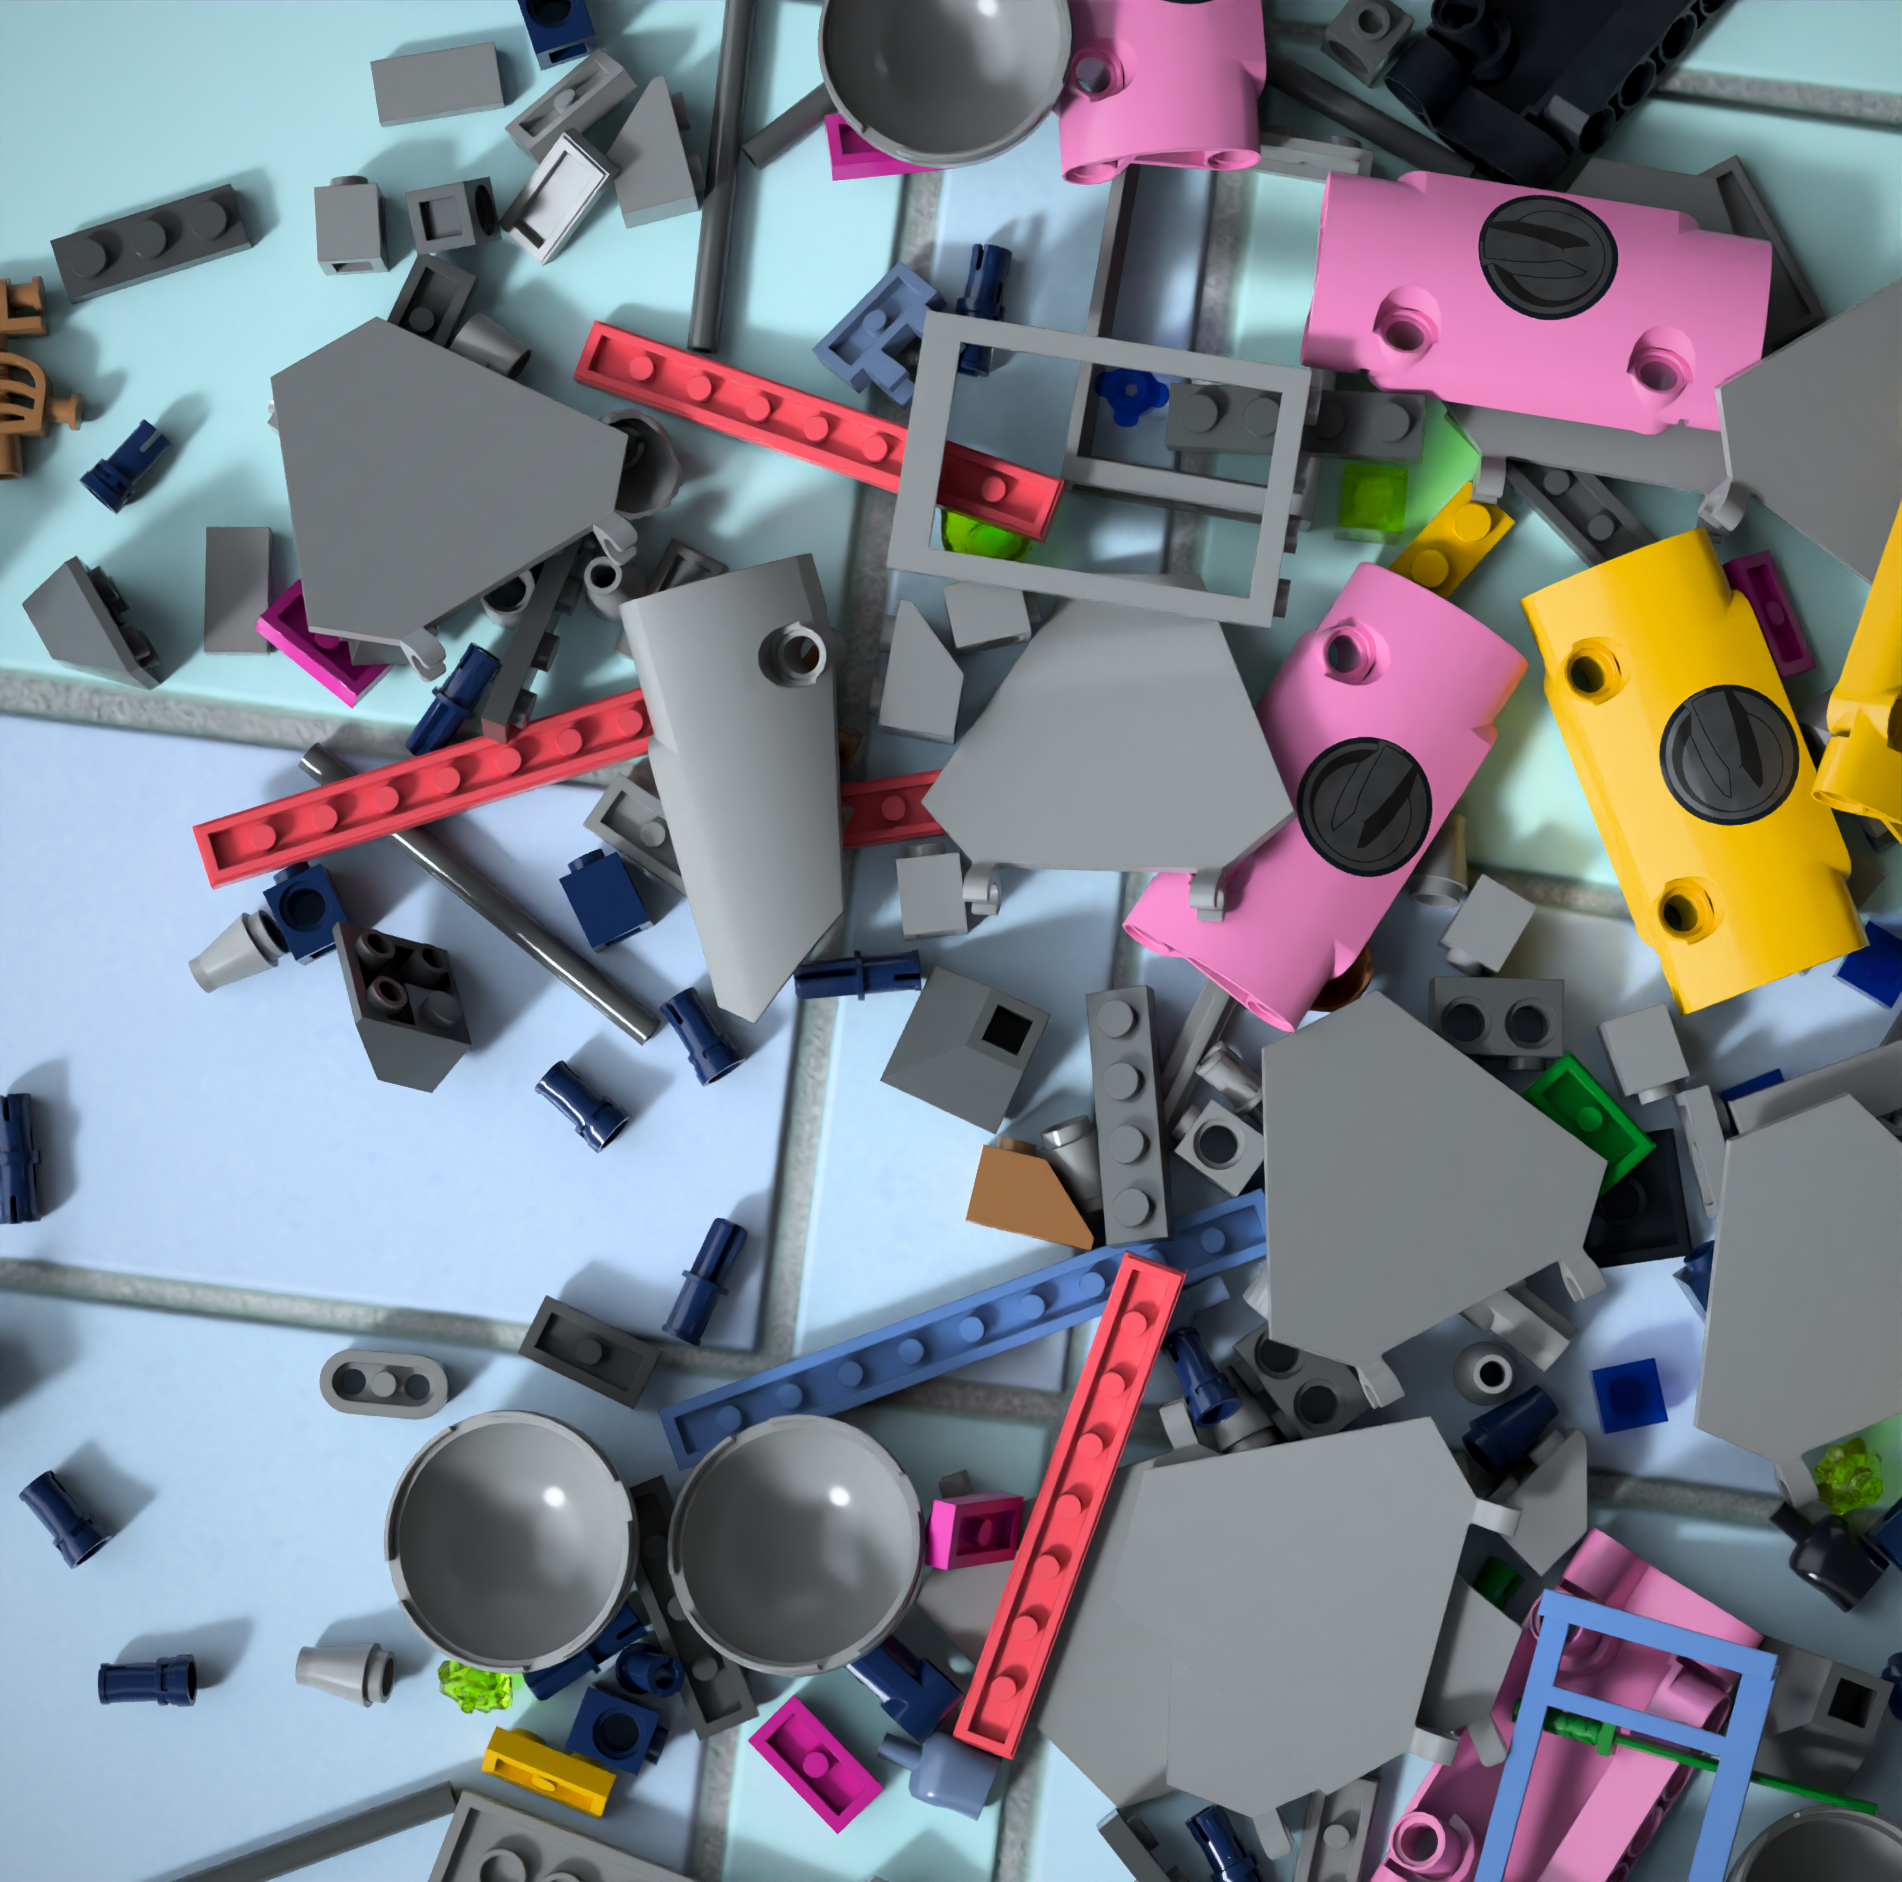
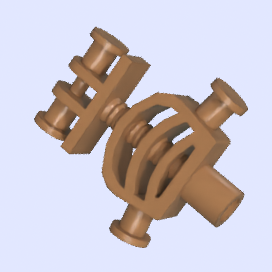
M33 276L32 283L11 284L9 278H0V480H13L23 477L21 440L47 438L49 436L50 422L67 423L70 430L79 431L82 424V393L73 392L71 398L53 397L52 381L36 362L14 353H7L9 349L7 348L8 342L6 340L49 336L48 324L41 316L15 318V310L35 308L37 314H45L46 294L41 276ZM21 370L32 375L36 382V388L22 382L10 380V373L8 371ZM11 397L34 402V410L17 404H11Z

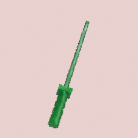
M1520 1697L1517 1699L1513 1709V1723H1516L1522 1701ZM1552 1706L1548 1708L1543 1727L1544 1732L1562 1735V1737L1575 1741L1576 1739L1581 1740L1582 1743L1593 1746L1598 1745L1597 1754L1609 1757L1610 1755H1615L1617 1746H1621L1707 1771L1717 1772L1718 1759L1622 1733V1727L1606 1722L1602 1723L1599 1720L1582 1717V1715L1569 1711L1568 1713L1567 1711L1563 1712L1562 1709ZM1753 1770L1751 1783L1867 1814L1876 1815L1878 1804L1757 1770Z

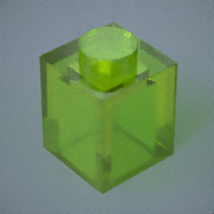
M1345 464L1339 477L1334 540L1397 545L1404 530L1409 470Z

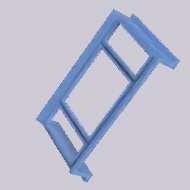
M1544 1588L1538 1614L1544 1616L1474 1882H1503L1549 1706L1720 1756L1688 1882H1724L1781 1665L1776 1664L1779 1655ZM1570 1625H1577L1742 1673L1726 1736L1554 1686Z

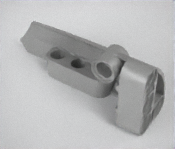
M812 553L780 559L706 578L637 598L618 606L654 732L648 741L650 765L718 1007L752 1023H757L794 972L847 910L836 676L845 667L848 653L847 644L843 636L830 625L826 611L827 605ZM808 637L816 643L819 649L820 658L814 670H810L805 666L801 658V648Z

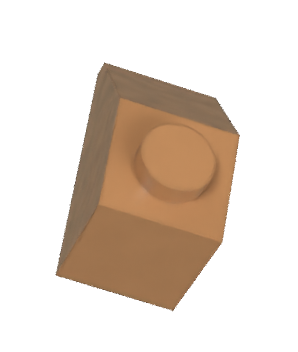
M999 1136L996 1147L983 1144L965 1222L1091 1251L1094 1236L1048 1161L1034 1157L1035 1144Z

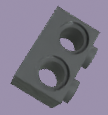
M1435 976L1429 981L1428 1028L1480 1067H1482V1059H1507L1508 1071L1544 1072L1546 1071V1060L1555 1061L1563 1057L1564 980ZM1465 1007L1477 1015L1480 1029L1473 1041H1460L1450 1034L1447 1028V1016L1451 1009ZM1518 1009L1533 1010L1542 1019L1543 1034L1538 1042L1525 1043L1514 1035L1511 1028V1020L1513 1014Z
M1268 1320L1264 1321L1232 1346L1239 1359L1232 1363L1231 1367L1253 1395L1264 1389L1279 1409L1270 1418L1288 1442L1337 1433L1371 1407L1361 1384L1344 1363L1295 1348V1360L1287 1370L1282 1372L1269 1370L1263 1364L1260 1356L1261 1346L1269 1337ZM1319 1385L1329 1390L1334 1398L1335 1406L1329 1419L1322 1423L1313 1424L1303 1417L1300 1410V1399L1307 1389Z

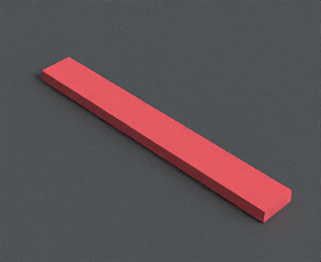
M598 320L594 321L573 375V379L578 384L898 494L908 432L907 426ZM946 440L936 507L1045 544L1067 485L1062 479Z
M641 687L529 721L524 730L514 727L507 745L481 736L192 826L210 886L212 890H216L292 866L299 862L312 860L647 755L649 737L654 732Z
M1128 1250L1125 1251L952 1737L959 1741L1013 1760L1185 1281L1186 1271Z

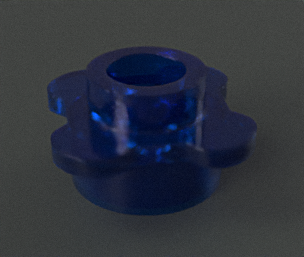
M1117 368L1113 372H1102L1097 376L1094 384L1097 395L1106 398L1113 408L1114 422L1124 428L1136 426L1139 417L1149 414L1155 408L1164 407L1170 395L1167 385L1159 382L1153 373L1132 369ZM1130 384H1135L1138 388L1134 396H1129L1126 392Z

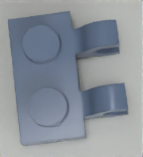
M899 261L812 351L825 367L858 394L873 381L890 399L905 410L912 403L915 384L907 378L910 375L908 371L894 359L916 336L922 340L926 311L941 312L948 304L934 287ZM961 343L960 353L966 348L964 343Z

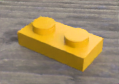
M1468 480L1387 570L1428 589L1446 600L1513 527L1515 521L1497 505L1471 501L1473 484Z
M496 1726L488 1743L481 1771L598 1820L603 1815L617 1776L606 1771V1767L600 1761L579 1753H572L569 1756L547 1747L546 1742L531 1731L521 1728H513L511 1731H508Z

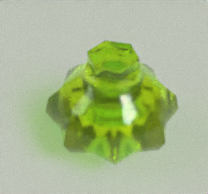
M1860 1437L1852 1438L1842 1445H1829L1824 1458L1813 1467L1816 1479L1815 1484L1820 1497L1817 1501L1827 1504L1832 1514L1838 1516L1850 1510L1865 1509L1868 1504L1874 1505L1884 1494L1883 1481L1880 1479L1882 1457L1878 1452L1870 1450Z
M452 1659L443 1661L438 1668L439 1692L453 1699L461 1707L462 1712L472 1714L475 1709L488 1714L493 1710H506L512 1705L513 1679L510 1674L478 1670Z

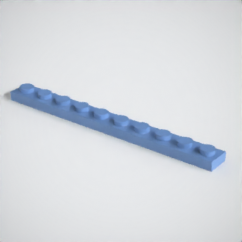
M1257 1189L1174 1220L1176 1241L1117 1249L1105 1245L660 1409L658 1413L678 1469L682 1471L698 1465L728 1436L733 1437L751 1426L768 1421V1418L795 1414L828 1417L1102 1316L1126 1250L1186 1271L1187 1275L1183 1285L1267 1255L1266 1210L1263 1189Z

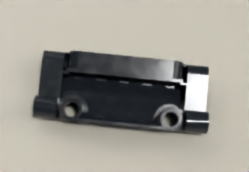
M1434 0L1430 13L1432 22L1426 28L1427 34H1421L1385 74L1383 81L1388 90L1431 133L1452 151L1476 164L1475 170L1489 181L1547 190L1577 154L1589 156L1603 146L1729 0Z

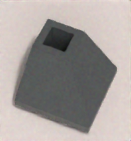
M76 555L64 562L22 603L25 612L50 656L62 667L149 691L161 685L152 669L161 663L154 647L142 630L138 631L131 620L127 623L125 622L121 614L129 610L130 606L113 577H108L100 565L91 569Z
M338 921L332 931L354 1022L377 1080L433 1093L472 1045L447 950L437 948L431 944H422L385 934L375 929H367Z
M934 965L880 1081L996 1135L1051 1014L996 988Z
M1761 1634L1765 1638L1758 1649L1779 1655L1776 1664L1781 1665L1753 1770L1843 1794L1873 1746L1894 1683ZM1735 1699L1722 1732V1735L1725 1736L1727 1734Z

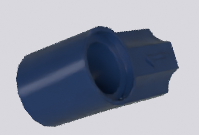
M893 1634L869 1654L844 1667L882 1701L880 1704L882 1709L920 1744H923L966 1697L962 1690L925 1657L919 1659Z

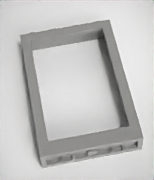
M1265 125L1260 132L1262 158L1256 165L1243 169L1326 184L1330 170L1370 177L1374 151L1361 149L1360 141L1345 136L1324 137V142L1299 138V132L1289 127ZM1130 163L1111 182L1085 335L1111 339L1141 164ZM1080 361L1060 477L1067 485L1065 491L1261 525L1267 485L1092 456L1091 450L1106 365ZM1310 367L1309 370H1312L1310 386L1334 391L1337 372ZM1311 458L1306 490L1293 488L1289 514L1301 516L1299 530L1301 532H1308L1312 523L1323 458Z
M927 310L886 568L895 571L1269 630L1273 616L1285 618L1291 580L1279 578L1283 552L1295 554L1301 516L1289 514L1293 488L1306 490L1312 452L1300 450L1304 424L1316 426L1322 387L1310 386L1312 370ZM961 343L1282 393L1249 598L929 548Z

